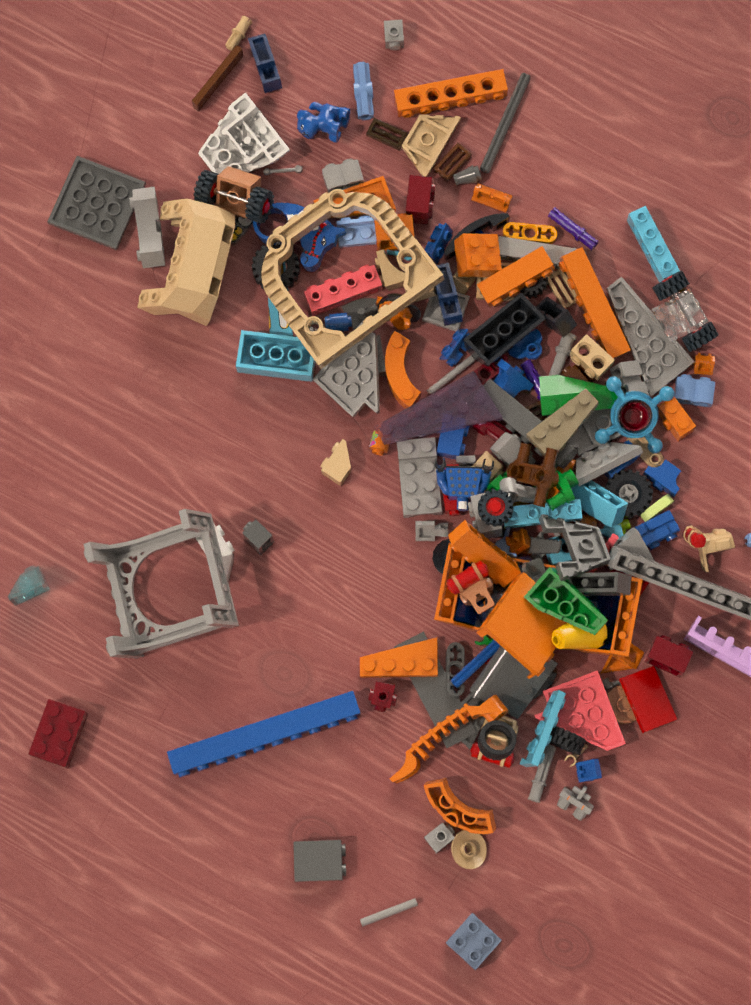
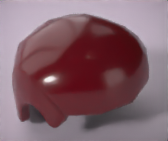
M637 402L626 404L621 409L619 415L621 425L630 431L641 430L647 425L649 420L647 408Z

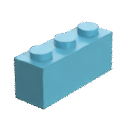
M592 480L581 486L576 485L571 488L575 499H580L581 509L587 512L588 515L603 522L605 526L612 528L623 521L628 502Z

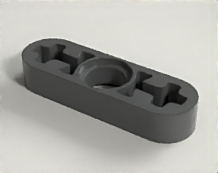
M458 642L451 643L446 650V694L452 699L460 698L464 692V683L457 688L460 689L457 693L451 690L453 684L450 679L455 675L451 674L450 667L457 666L460 671L464 668L465 651L462 644ZM453 648L460 652L456 657V661H453L454 653L450 652Z

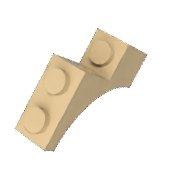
M383 249L376 251L377 258H375L377 268H381L382 275L379 277L382 286H385L388 291L403 287L405 273L396 269L390 263ZM433 287L415 302L437 296L435 288Z

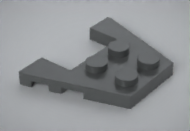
M541 514L539 521L543 533H563L572 559L569 562H558L555 566L560 581L570 579L609 563L611 558L599 527L575 522V524L567 523L565 519H550L548 515Z

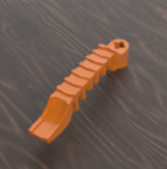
M493 695L480 706H470L465 703L463 708L455 710L454 714L448 715L444 721L438 722L436 727L429 729L426 735L421 736L420 740L413 743L412 747L406 751L404 765L389 779L398 784L415 775L421 767L420 760L415 754L418 753L427 761L430 756L422 748L426 746L429 751H433L435 746L430 741L434 739L437 743H440L443 740L439 735L441 732L445 736L451 734L448 729L449 726H452L454 730L459 729L460 726L456 722L459 719L464 725L469 722L467 719L469 716L473 719L484 716L488 722L501 719L509 710L497 695Z

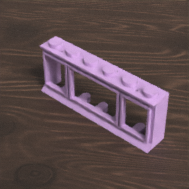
M698 616L692 623L684 640L751 677V647L747 646L742 650L733 645V637H728L724 640L715 635L717 632L715 627H710L709 630H706L698 624L702 617Z

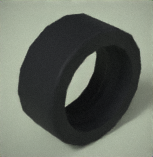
M499 720L486 723L478 737L480 752L492 760L507 758L512 753L517 742L514 729L508 723ZM490 731L502 732L508 738L507 747L503 750L491 748L486 743V735Z

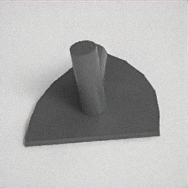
M358 299L341 307L344 312H347V316H351L354 330L368 316H374L379 313L378 306L376 305L377 299Z

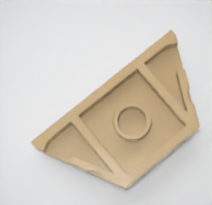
M419 115L403 142L402 149L422 176L428 177L459 124L461 117Z

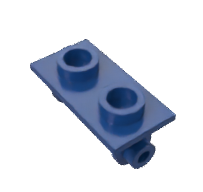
M439 223L438 226H435L430 237L435 242L428 241L424 249L436 264L443 257L447 243L452 238L453 231L447 223L444 225Z
M460 329L453 334L452 342L441 351L440 360H448L446 363L451 367L458 363L463 356L459 348L466 351L463 339L471 334L468 332V329Z

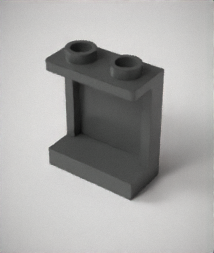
M341 840L295 841V882L343 881V876H346V864H342V856H346L345 844H342Z

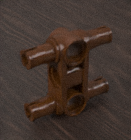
M520 443L517 459L508 466L507 476L514 478L517 484H528L537 487L533 505L545 507L548 492L559 481V475L555 468L559 450L546 447L543 464L541 466L528 463L532 445Z

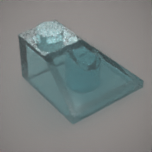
M33 565L26 568L24 573L20 574L8 595V599L15 606L50 590L41 568Z

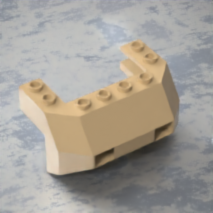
M191 199L165 201L161 207L159 219L162 221L172 219L171 225L180 227L175 241L169 273L166 278L165 288L142 290L137 308L153 315L180 314L207 326L218 298L235 228V215L218 206Z

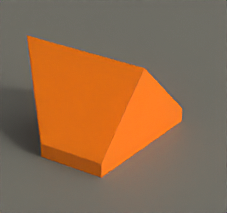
M631 643L629 657L609 655L601 673L637 669L644 652Z

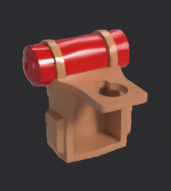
M480 560L477 563H472V566L459 574L452 575V578L446 581L448 590L452 594H460V600L465 605H473L478 614L485 612L495 605L490 596L493 593L494 585L490 578H486L489 575V569ZM486 597L488 600L487 604L484 607L478 606L477 602Z

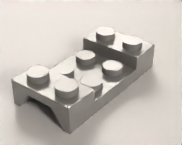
M435 437L397 440L403 517L409 518L414 515L424 514L442 515L440 488L437 484V469L434 464V459L437 460Z

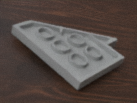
M374 332L322 368L312 379L352 417H355L366 404L375 413L378 414L380 412L377 335Z

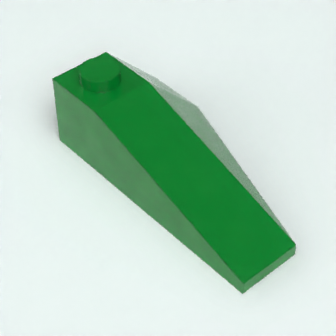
M561 375L539 377L542 416L552 415L584 389H587L598 401V406L595 410L611 409L614 401L618 398L615 392L609 391L605 385Z
M549 567L524 596L539 611L554 616L593 635H596L608 622V619L568 579L560 581L556 568Z

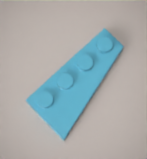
M560 690L552 692L542 714L545 718L537 724L535 729L537 736L532 742H529L526 748L529 753L526 759H521L520 765L537 767L543 762L545 757L543 752L551 741L552 735L550 734L552 728H555L558 723L559 717L557 715L559 710L564 707L566 693Z

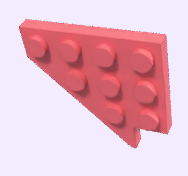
M598 670L543 691L547 703L553 691L560 690L566 693L564 707L559 710L557 715L559 717L557 727L575 733L587 742L607 751L626 744ZM543 712L534 715L538 720H544L545 718L542 716Z

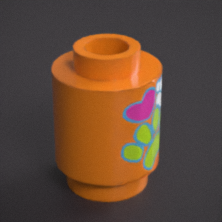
M377 426L376 430L373 431L369 446L373 454L383 456V453H388L392 438L391 429Z

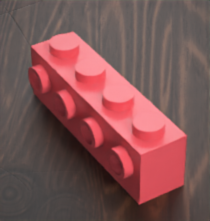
M364 265L356 272L352 273V271L342 274L340 278H330L324 281L322 285L309 286L304 291V296L312 316L382 291V283L375 265Z

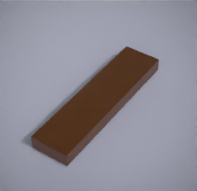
M237 45L233 48L192 99L195 110L199 112L243 57L241 47Z

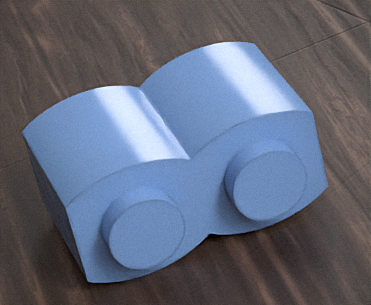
M683 374L676 379L674 397L680 404L711 407L713 405L715 382L707 377L693 379L691 375Z

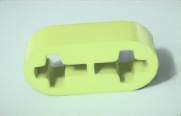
M666 494L640 514L641 518L645 522L654 518L669 507L674 500L669 494Z

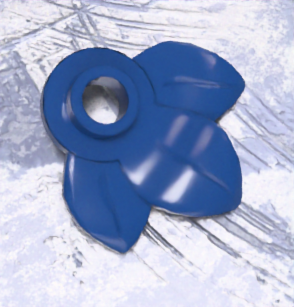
M534 329L507 352L516 359H523L525 357L531 360L538 359L542 354V346L540 345L542 335L540 331ZM532 348H536L535 351H533V352H531V351H529V350L532 349Z

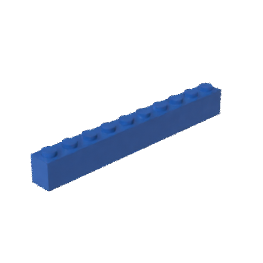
M350 691L167 751L173 774L175 776L179 775V778L190 775V771L195 769L198 771L206 770L213 763H216V765L227 763V759L234 756L235 759L247 756L246 752L254 751V753L265 750V746L271 744L273 747L284 744L283 740L291 738V741L300 739L302 734L307 732L312 735L320 732V728L328 726V729L339 726V722L344 720L347 723L355 721L361 713L354 691Z

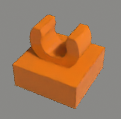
M698 353L695 357L694 374L713 375L715 356H712L710 353H708V356Z
M523 528L517 532H512L513 535L510 537H505L506 544L510 546L511 553L518 555L530 547L528 532Z

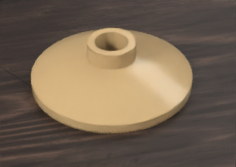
M463 830L457 833L453 839L451 852L455 862L460 867L475 869L484 862L487 847L480 834Z

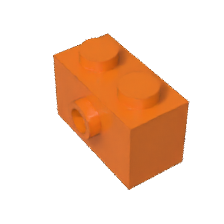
M675 397L658 406V415L662 419V424L668 431L670 430L678 442L695 430L696 425Z

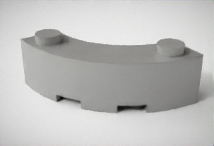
M155 187L132 190L133 197L129 199L131 209L135 210L140 250H137V259L142 262L143 268L165 266L161 222L158 221L159 208Z

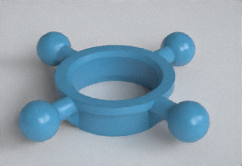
M610 377L606 382V387L609 391L615 392L618 397L610 411L612 426L607 429H599L595 433V440L600 444H605L615 432L627 438L645 437L648 441V450L652 453H659L663 448V443L660 439L654 438L651 431L658 421L657 405L662 401H670L674 398L673 388L669 386L662 387L659 395L652 399L648 394L640 391L624 393L621 389V380L618 377ZM631 400L644 401L651 408V420L640 431H628L620 425L618 420L621 407Z

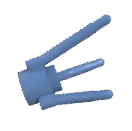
M507 527L503 539L498 540L495 545L510 557H516L517 554L509 552L510 546L506 544L505 537H508L510 527Z

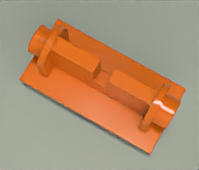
M477 183L471 201L506 213L512 195Z

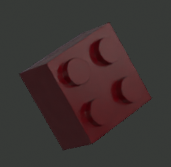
M409 175L406 214L412 215L413 223L428 225V220L433 217V202L431 201H434L435 184L432 183V177Z
M656 636L644 662L680 678L687 668L693 651L689 650L690 647L685 644L679 643L677 645L671 642L672 639L667 636Z

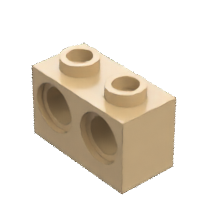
M587 334L570 352L571 360L577 366L581 365L585 369V373L597 381L615 361ZM586 349L589 352V354L587 356H582L579 353V350ZM600 362L603 367L597 369L593 366V363Z

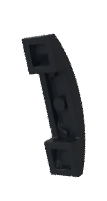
M508 213L489 215L467 225L451 240L444 252V259L447 261L456 255L454 240L463 233L477 234L488 226L494 232L509 223L510 216Z

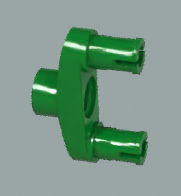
M556 469L559 481L555 487L560 493L546 500L552 511L565 503L569 504L575 500L571 488L578 485L579 482L571 469L564 473Z

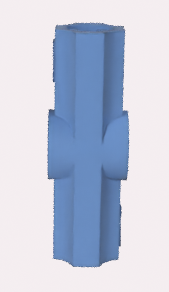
M358 62L353 64L355 79L354 96L357 102L358 119L369 120L374 118L372 103L373 87L370 81L369 63Z

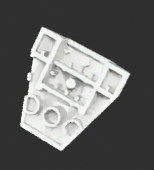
M244 93L229 106V111L223 120L219 121V126L209 136L198 154L212 172L220 174L228 166L245 172L259 169L277 162L290 149L249 96Z

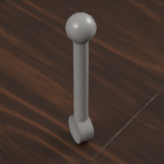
M297 165L295 168L272 170L265 168L263 173L265 175L294 171L301 173L302 167Z

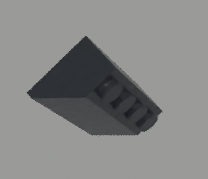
M520 293L464 338V348L477 362L489 367L542 324L546 318Z

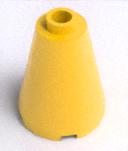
M565 623L552 633V643L558 649H597L602 647L604 639H607L606 624L596 635L569 623Z

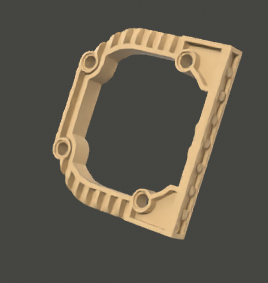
M335 189L330 193L322 194L319 197V201L307 205L301 214L292 216L283 227L279 226L273 231V234L267 239L269 251L265 255L261 271L263 288L268 298L320 369L331 363L444 280L441 271L387 202L370 193L350 192L346 194L341 189ZM336 198H343L340 204L334 203ZM353 211H359L370 215L377 221L399 250L397 262L399 267L405 271L403 287L406 293L390 305H383L378 310L379 313L374 316H368L361 326L345 337L341 331L325 328L318 317L311 316L308 318L284 287L281 280V264L292 255L293 244L331 216L343 218ZM276 242H281L282 245L280 248H273V245ZM405 257L412 258L408 264L403 263L402 260ZM313 324L319 325L318 330L313 332L310 331V327Z

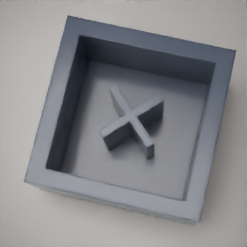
M472 913L448 939L446 944L476 970L502 940Z

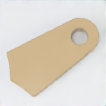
M645 437L628 438L626 440H629L633 445L641 446L643 453L640 455V458L648 466L659 467L663 464L664 459L661 452H650L648 450V441ZM653 456H656L658 458V462H653L651 458Z

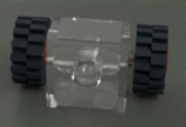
M680 271L652 287L659 301L666 299L654 307L652 311L670 342L684 336L682 340L688 351L691 352L712 341L719 334L713 323L708 322L690 288L679 293L680 290L690 284L683 271Z

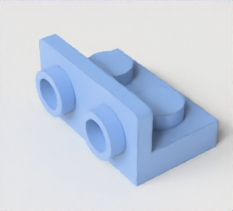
M367 215L360 216L359 219L346 217L336 221L337 227L344 228L347 233L345 236L338 238L339 248L376 244L375 225L372 217Z

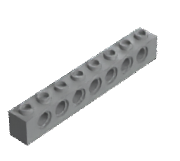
M613 546L610 553L611 560L607 564L611 568L751 620V597Z

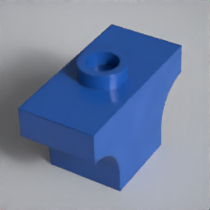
M503 359L498 362L499 374L493 382L513 398L522 390H531L534 385L523 376L524 371L517 366L513 368Z
M667 460L659 467L648 466L643 473L653 483L652 486L658 491L663 490L672 498L675 497L680 489L676 484V478L681 470Z

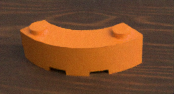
M394 331L386 349V379L395 399L403 408L411 412L421 398V392L410 382L404 367L405 357L411 347V341Z
M447 778L427 781L424 784L429 802L446 822L470 833H494L496 825L493 810L475 809L461 802L451 791Z

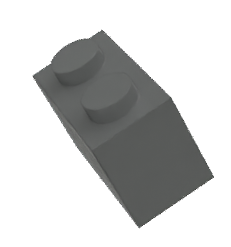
M257 520L254 522L249 521L244 526V531L242 532L244 539L260 555L274 543L272 534Z

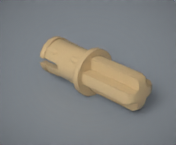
M242 16L236 28L232 29V34L225 44L228 50L232 51L241 39L245 38V33L252 24L251 20L248 21V17Z

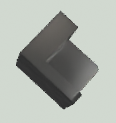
M541 557L525 562L522 565V571L535 582L546 572Z

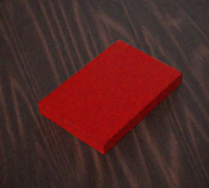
M654 666L619 679L642 733L677 720Z

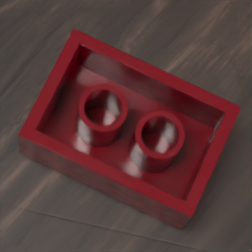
M48 699L28 755L68 769L88 713Z

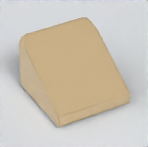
M457 271L453 276L456 291L466 294L476 277H458Z

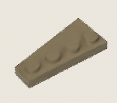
M584 389L526 434L527 438L544 456L546 447L559 450V452L562 451L569 439L576 434L581 424L596 409L598 401L587 389Z

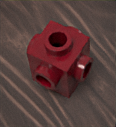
M376 681L375 688L370 690L368 698L369 701H372L371 706L375 707L374 710L386 712V710L391 709V706H395L397 695L394 694L395 685ZM384 695L386 696V699L381 700L380 696Z

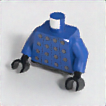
M443 458V464L438 465L437 460L434 459L437 469V484L443 494L449 497V500H457L458 511H468V501H471L470 496L482 494L487 489L490 483L491 470L494 467L493 460L492 465L489 467L485 465L486 459L483 460L482 467L446 466L445 458Z

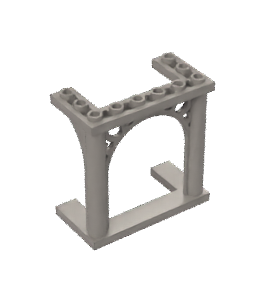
M183 509L179 511L182 524L123 543L108 545L88 542L83 544L85 549L84 556L88 563L106 565L108 570L107 577L111 582V594L115 600L116 615L120 620L122 636L106 638V649L110 657L138 659L144 657L143 653L222 627L234 628L239 626L212 514ZM201 536L218 605L202 606L204 615L174 625L164 626L150 621L142 614L134 597V580L138 568L155 551ZM127 562L131 565L132 571L130 573L124 572L123 563ZM144 622L145 630L139 635L137 627L139 623ZM151 627L155 629V632H150Z

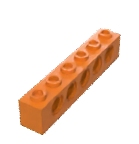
M500 69L394 90V99L398 117L409 118L418 113L429 114L434 110L445 111L454 106L465 107L470 103L481 104L490 99L501 100L507 96L508 88L504 70ZM485 85H489L492 87V89L485 90L483 89V87ZM472 89L474 92L467 94L465 90ZM453 92L456 96L448 97L446 94ZM430 96H436L438 99L435 101H431L428 98ZM416 99L419 103L414 105L410 101Z

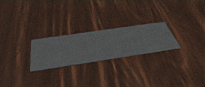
M423 631L394 646V648L428 639ZM439 660L438 677H410L435 727L438 722L444 721L461 703L459 698L452 699L447 696L446 673ZM469 717L467 718L469 722L464 726L460 719L456 721L460 728L450 731V735L445 736L443 732L439 734L446 748L477 733Z

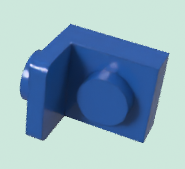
M599 759L576 763L579 782H591L602 778Z

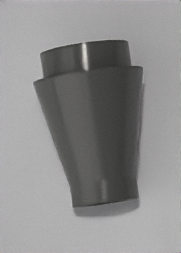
M472 165L453 175L456 185L478 183V181L482 180L478 165Z

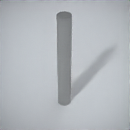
M470 355L427 390L430 396L435 394L474 363L475 359Z
M414 898L360 919L362 927L418 906Z

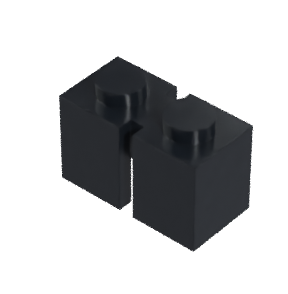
M549 297L544 298L536 306L546 318L543 324L563 338L577 326L570 312Z

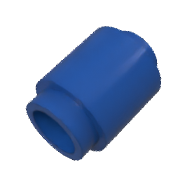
M347 312L329 314V316H325V327L341 332L349 331V327H352L351 316H347Z

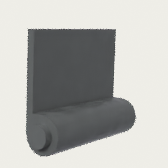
M500 645L469 690L472 692L470 695L477 701H486L493 695H497L509 710L507 714L518 719L558 663L551 659L544 664L545 670L539 676L535 675L528 679L527 676L530 671Z

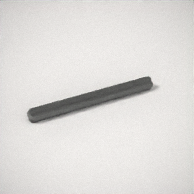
M522 73L481 164L480 170L484 173L490 172L530 81V75Z

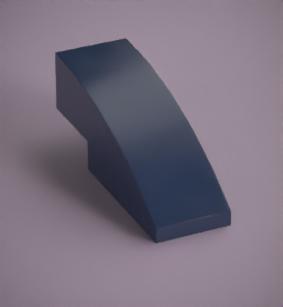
M266 34L248 38L264 92L268 93L281 89V79Z
M449 263L436 265L444 276V280L435 286L444 326L463 322Z

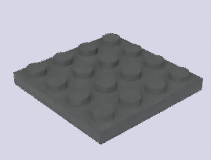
M76 156L47 222L52 226L117 250L134 213V209L130 207L129 199L133 197L132 190L145 188L146 182Z

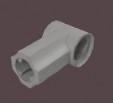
M509 477L500 481V490L508 493L513 503L516 501L534 503L537 488L517 484L514 478Z

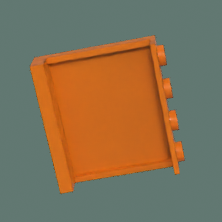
M523 572L511 582L476 633L480 637L488 634L530 671L527 676L530 679L535 675L539 676L545 670L544 664L549 662L555 655L553 651L557 647L552 643V633L567 622L539 611L524 598L536 582Z

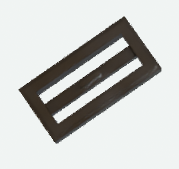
M376 118L373 119L366 132V136L400 151L408 135L407 132ZM376 124L382 128H385L393 133L400 135L401 138L396 137L374 126Z

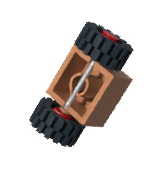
M228 166L220 174L208 170L202 171L201 176H198V181L195 183L197 184L194 187L195 192L193 193L195 201L210 205L216 203V206L234 215L263 224L268 220V215L271 214L270 211L273 209V192L261 188L260 176Z

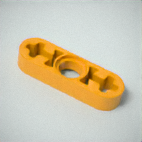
M509 222L503 227V237L553 244L557 239V231L552 226ZM510 228H513L515 232L512 236L509 235V232H506ZM520 228H522L521 237H519V233H516L519 232ZM527 229H532L535 232V236L528 238L524 232ZM538 230H541V234H544L540 235V239H537L539 233ZM548 231L551 232V235H554L550 239H546L547 237L545 236Z

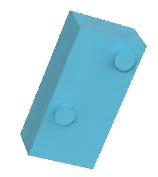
M241 330L236 361L237 373L313 381L315 361L298 337Z

